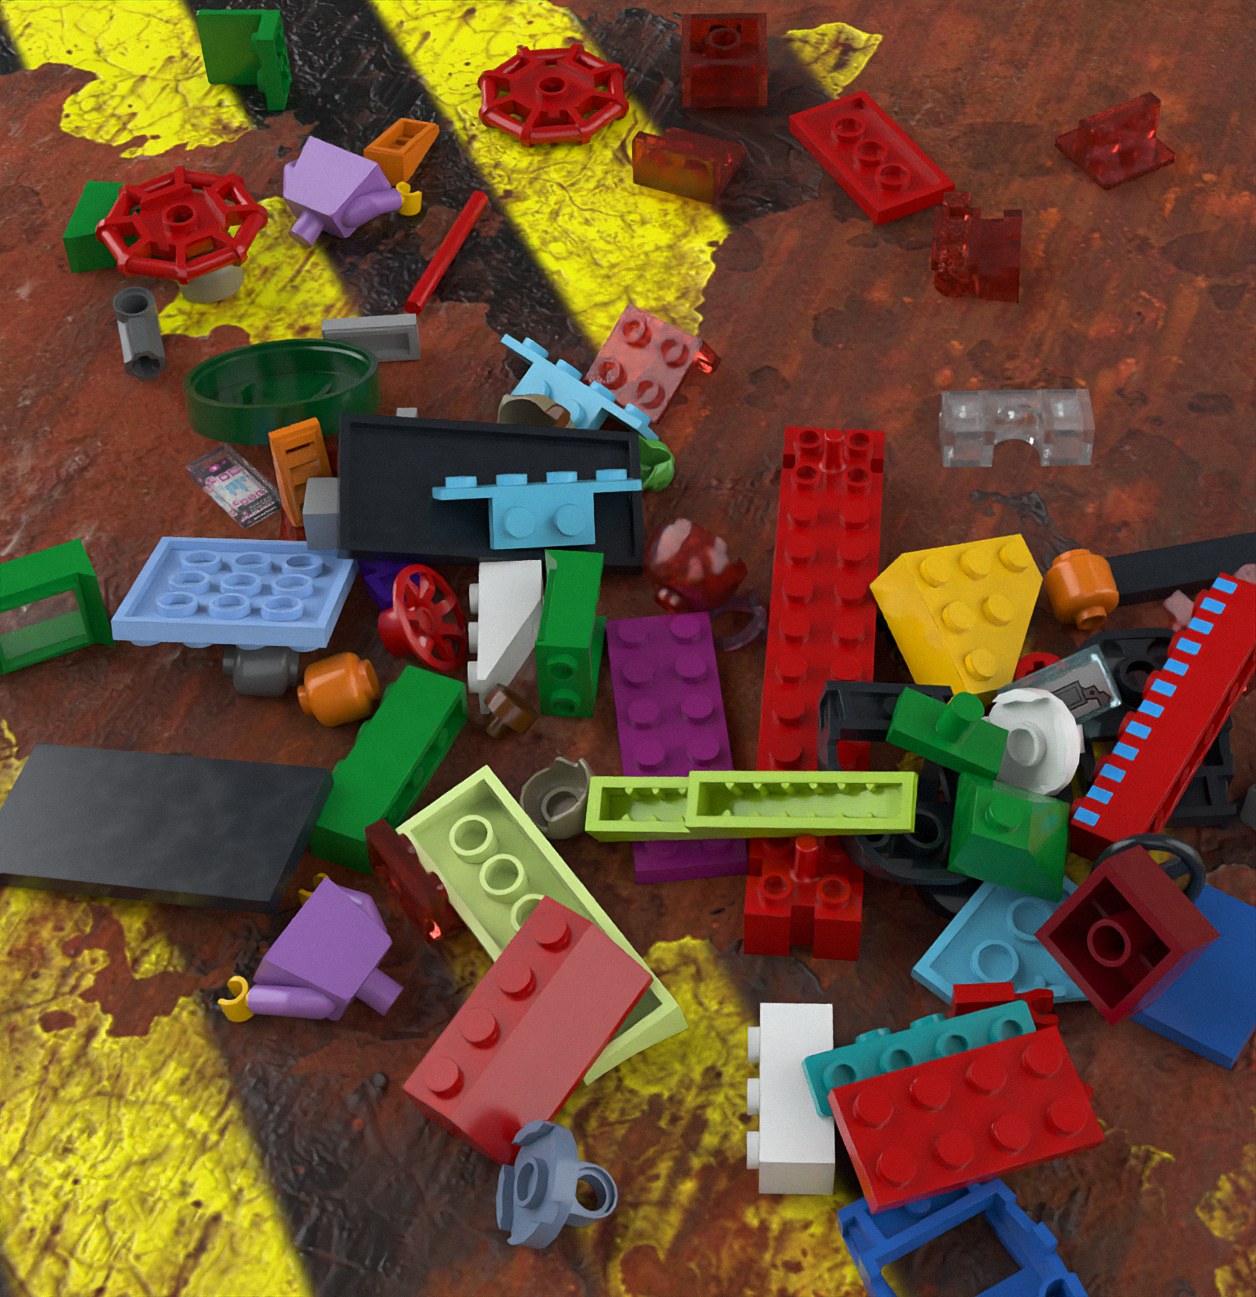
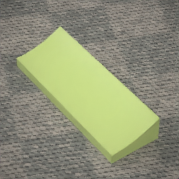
M488 765L482 767L395 829L400 839L494 963L542 898L547 895L594 923L652 975L654 981L583 1078L586 1085H589L604 1073L638 1052L689 1029L678 1003Z

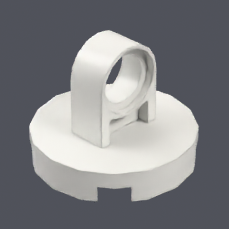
M1029 687L999 694L992 701L997 703L992 707L989 716L981 718L1009 731L996 780L1049 797L1057 795L1071 782L1079 764L1080 753L1085 752L1082 724H1076L1074 717L1064 702L1047 690Z

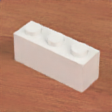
M760 1003V1027L748 1026V1063H760V1078H748L747 1115H759V1131H747V1169H759V1193L833 1195L835 1173L834 1116L827 1118L818 1116L802 1068V1061L807 1056L833 1050L832 1004Z

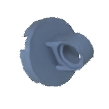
M538 1119L528 1122L516 1134L512 1144L522 1147L517 1155L514 1166L502 1165L496 1194L497 1223L499 1229L511 1232L512 1236L507 1239L509 1244L532 1250L545 1248L558 1236L564 1224L587 1227L611 1214L616 1207L618 1198L616 1184L612 1176L604 1168L593 1163L578 1160L577 1145L572 1132L562 1124ZM577 1180H583L593 1187L597 1196V1205L594 1211H589L578 1203L575 1197Z

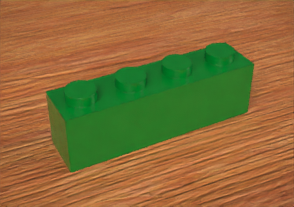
M407 664L396 683L391 682L387 686L382 697L381 706L371 721L366 720L362 724L355 746L347 758L339 760L333 769L331 776L334 780V785L309 839L313 856L371 876L396 836L397 832L395 829L404 823L469 718L464 682Z

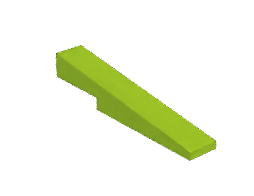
M689 771V777L590 776L585 832L600 842L797 837L803 834L832 836L914 833L918 775L915 772Z

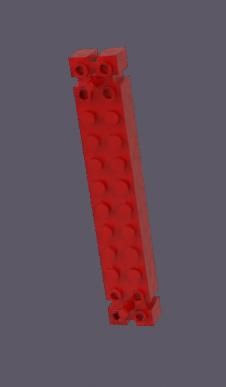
M785 426L783 468L781 473L756 771H817L818 697L826 680L873 682L877 601L869 585L878 577L885 431L845 429L844 438V433L835 428L825 432V428ZM839 740L837 744L838 760L843 771L869 772L870 742ZM803 834L797 837L750 838L749 876H747L744 906V954L790 957V945L813 946V958L859 961L864 870L853 863L847 856L837 835L812 836Z

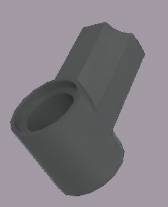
M140 286L125 288L113 298V308L119 330L127 375L137 377L140 381L157 379L158 374L167 368L155 297L147 288Z

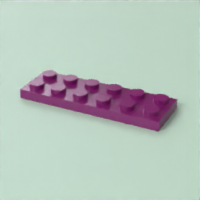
M709 612L605 621L623 777H689V771H734ZM744 838L631 841L636 885L748 874V858Z

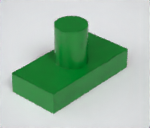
M905 687L897 700L886 742L956 772L966 771L994 780L999 774L1009 731L982 720L981 718L984 715L983 703L971 693L961 692L956 694L948 705Z

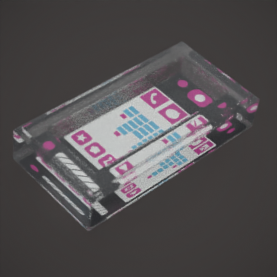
M228 443L187 465L189 477L243 529L252 526L283 507L279 490Z

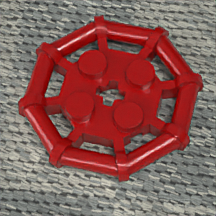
M572 44L570 48L530 50L527 46L517 49L516 55L495 69L482 72L478 78L477 84L481 90V108L479 109L478 117L485 127H495L519 140L522 147L532 148L534 144L577 142L579 145H584L590 142L591 136L614 120H621L627 115L629 104L625 99L624 90L626 71L618 63L610 64L585 51L583 45ZM605 85L608 92L598 91L595 88ZM500 91L510 93L508 96L498 98ZM592 109L598 110L597 112L589 116L587 119L584 120L582 118V116H584ZM515 113L526 119V121L522 123L509 115Z
M184 165L175 166V170L136 185L126 183L118 189L119 197L108 215L96 225V238L99 242L106 245L117 261L118 271L128 278L141 275L177 281L179 286L190 285V280L230 265L239 267L248 259L247 251L257 233L266 227L268 223V212L262 205L256 203L245 188L244 179L235 173H229L224 176L186 170ZM192 189L203 190V193L193 192ZM226 199L233 201L235 205L227 206L224 201ZM137 209L141 210L139 215L136 213ZM131 211H135L132 216H129ZM177 220H183L181 223H175ZM241 225L234 238L227 235L230 226ZM136 236L138 241L129 247L123 237ZM212 249L216 250L214 252L208 253L206 255L188 261V258H191L193 256L199 255ZM155 255L158 256L159 259H153L149 257Z

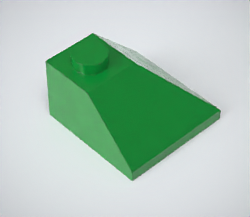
M962 771L958 778L947 870L1058 903L1062 898L1070 803Z

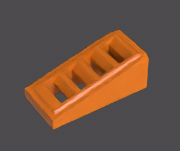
M400 118L363 150L364 158L378 163L390 185L396 186L399 182H407L438 136L439 125Z
M316 417L268 433L281 504L292 525L295 527L304 526L302 512L307 479L333 478L320 423ZM310 442V446L296 450L288 454H286L285 452L286 450Z

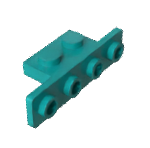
M1019 1000L947 1020L944 1013L933 1014L910 1023L911 1029L893 1034H891L889 1027L872 1030L857 1036L855 1044L807 1056L802 1061V1068L818 1116L821 1118L834 1116L827 1100V1096L833 1088L1035 1032L1036 1028L1027 1003Z

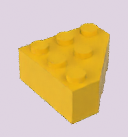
M1015 534L903 553L869 586L915 684L950 686L954 696L961 692L971 693L981 700L985 708L999 694H1002L1011 686L1043 577L1022 535Z

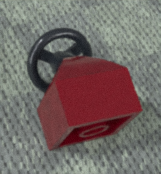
M1163 833L1131 835L1107 847L1096 858L1089 877L1034 934L1112 1027L1148 1009L1221 935L1193 904L1202 893L1206 882V867L1201 855L1188 842ZM1147 851H1164L1177 857L1157 864ZM1189 873L1186 885L1180 890L1172 879Z

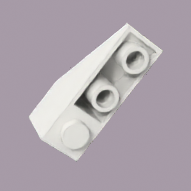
M541 560L479 562V583H473L469 586L471 615L478 614V622H469L470 653H478V660L468 661L469 693H479L481 714H489L491 712L484 703L487 695L497 683L508 687L535 647L544 602Z

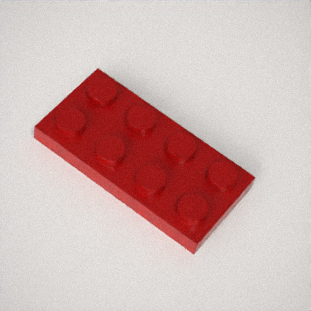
M864 90L789 116V131L877 226L954 198L955 183Z
M1057 1026L836 1087L827 1096L872 1215L1098 1148L1105 1140Z

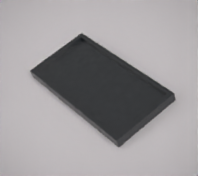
M339 412L337 421V558L479 566V562L541 560L542 570H546L545 549L604 553L602 573L641 576L646 567L642 490L593 493L595 544L495 550L490 548L488 498L439 500L432 496V487H446L445 477L476 476L477 485L496 484V475L527 474V483L547 482V472L576 471L577 480H596V470L626 469L627 478L641 480L639 433Z
M36 743L0 809V886L276 916L332 790L334 780L328 768Z

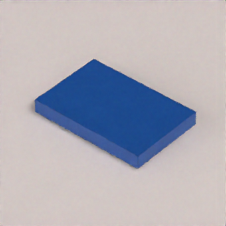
M1205 884L1202 893L1193 904L1221 936L1148 1009L1129 1019L1230 1071L1256 1029V908Z

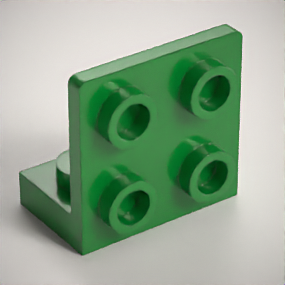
M198 10L196 22L208 82L210 84L258 85L259 93H265L268 110H285L292 77L281 11Z

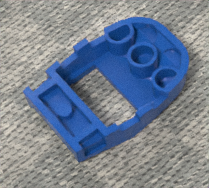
M998 1177L988 1183L984 1181L873 1215L865 1197L837 1212L838 1230L869 1297H897L882 1276V1267L980 1212L1005 1249L1021 1268V1271L975 1297H1088L1076 1273H1068L1055 1249L1058 1244L1056 1238L1043 1222L1036 1225L1015 1203L1017 1196Z

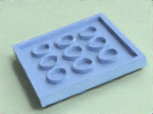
M162 537L111 620L113 640H127L138 646H151L160 642H182L185 646L191 648H203L212 644H236L238 648L245 650H256L265 646H289L290 649L298 652L313 651L319 647L326 648L359 570L358 560L338 559L337 549H308L307 541Z

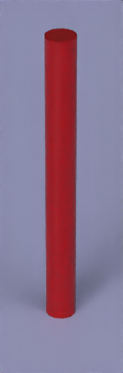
M474 191L405 302L404 309L408 314L416 313V316H418L422 312L488 203V196L484 192Z

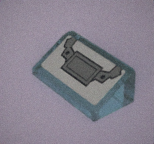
M1098 644L996 691L999 695L1014 689L1029 687L1047 690L1064 702L1074 717L1076 724L1102 714L1122 703L1118 688Z

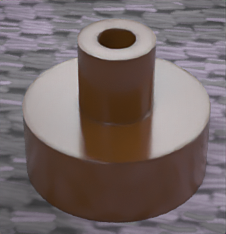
M497 683L484 699L485 705L493 715L483 728L497 740H500L510 727L521 734H526L539 718L538 713L528 702L503 684Z

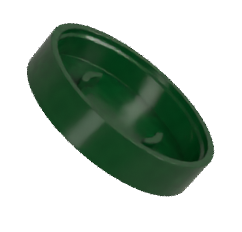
M286 339L236 348L199 363L188 372L183 381L189 423L193 430L206 438L231 444L270 445L269 432L314 417L319 421L322 436L325 437L337 433L339 412L373 415L382 404L379 366L375 354L360 345L332 339Z

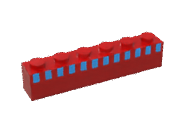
M1220 572L1210 591L1206 589L1201 590L1192 609L1190 624L1186 630L1178 629L1170 642L1167 652L1168 660L1161 671L1155 669L1148 677L1142 694L1143 702L1136 713L1129 711L1124 717L1117 735L1118 743L1111 755L1104 753L1098 760L1092 775L1093 785L1086 797L1078 796L1070 807L1068 828L1070 829L1072 853L1095 862L1096 858L1107 847L1118 840L1142 833H1161L1256 670L1255 584Z

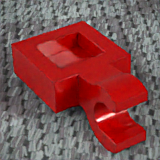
M1013 982L953 984L950 1018L1023 1000L1028 1005L1036 1031L1057 1026L1058 1029L1059 1022L1058 1015H1040L1037 1013L1052 1012L1054 999L1052 990L1040 988L1024 993H1015Z

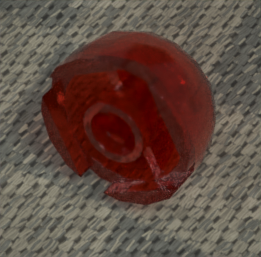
M669 516L663 517L652 533L643 552L642 569L648 585L655 592L653 600L661 608L672 614H679L681 610L688 613L713 612L724 606L734 595L748 574V571L740 557L733 564L724 555L729 546L723 540L705 528L683 518H678L672 526L669 525Z

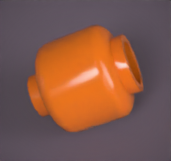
M1075 549L1059 555L1053 560L1052 567L1044 576V587L1054 617L1063 624L1076 625L1079 630H1090L1103 625L1107 621V615L1119 603V592L1109 563L1102 556L1092 554L1089 550Z
M342 652L310 663L304 673V684L297 688L299 702L305 715H315L316 719L323 726L329 728L368 717L374 709V701L379 700L381 697L379 681L371 662L368 659L361 660L352 652Z

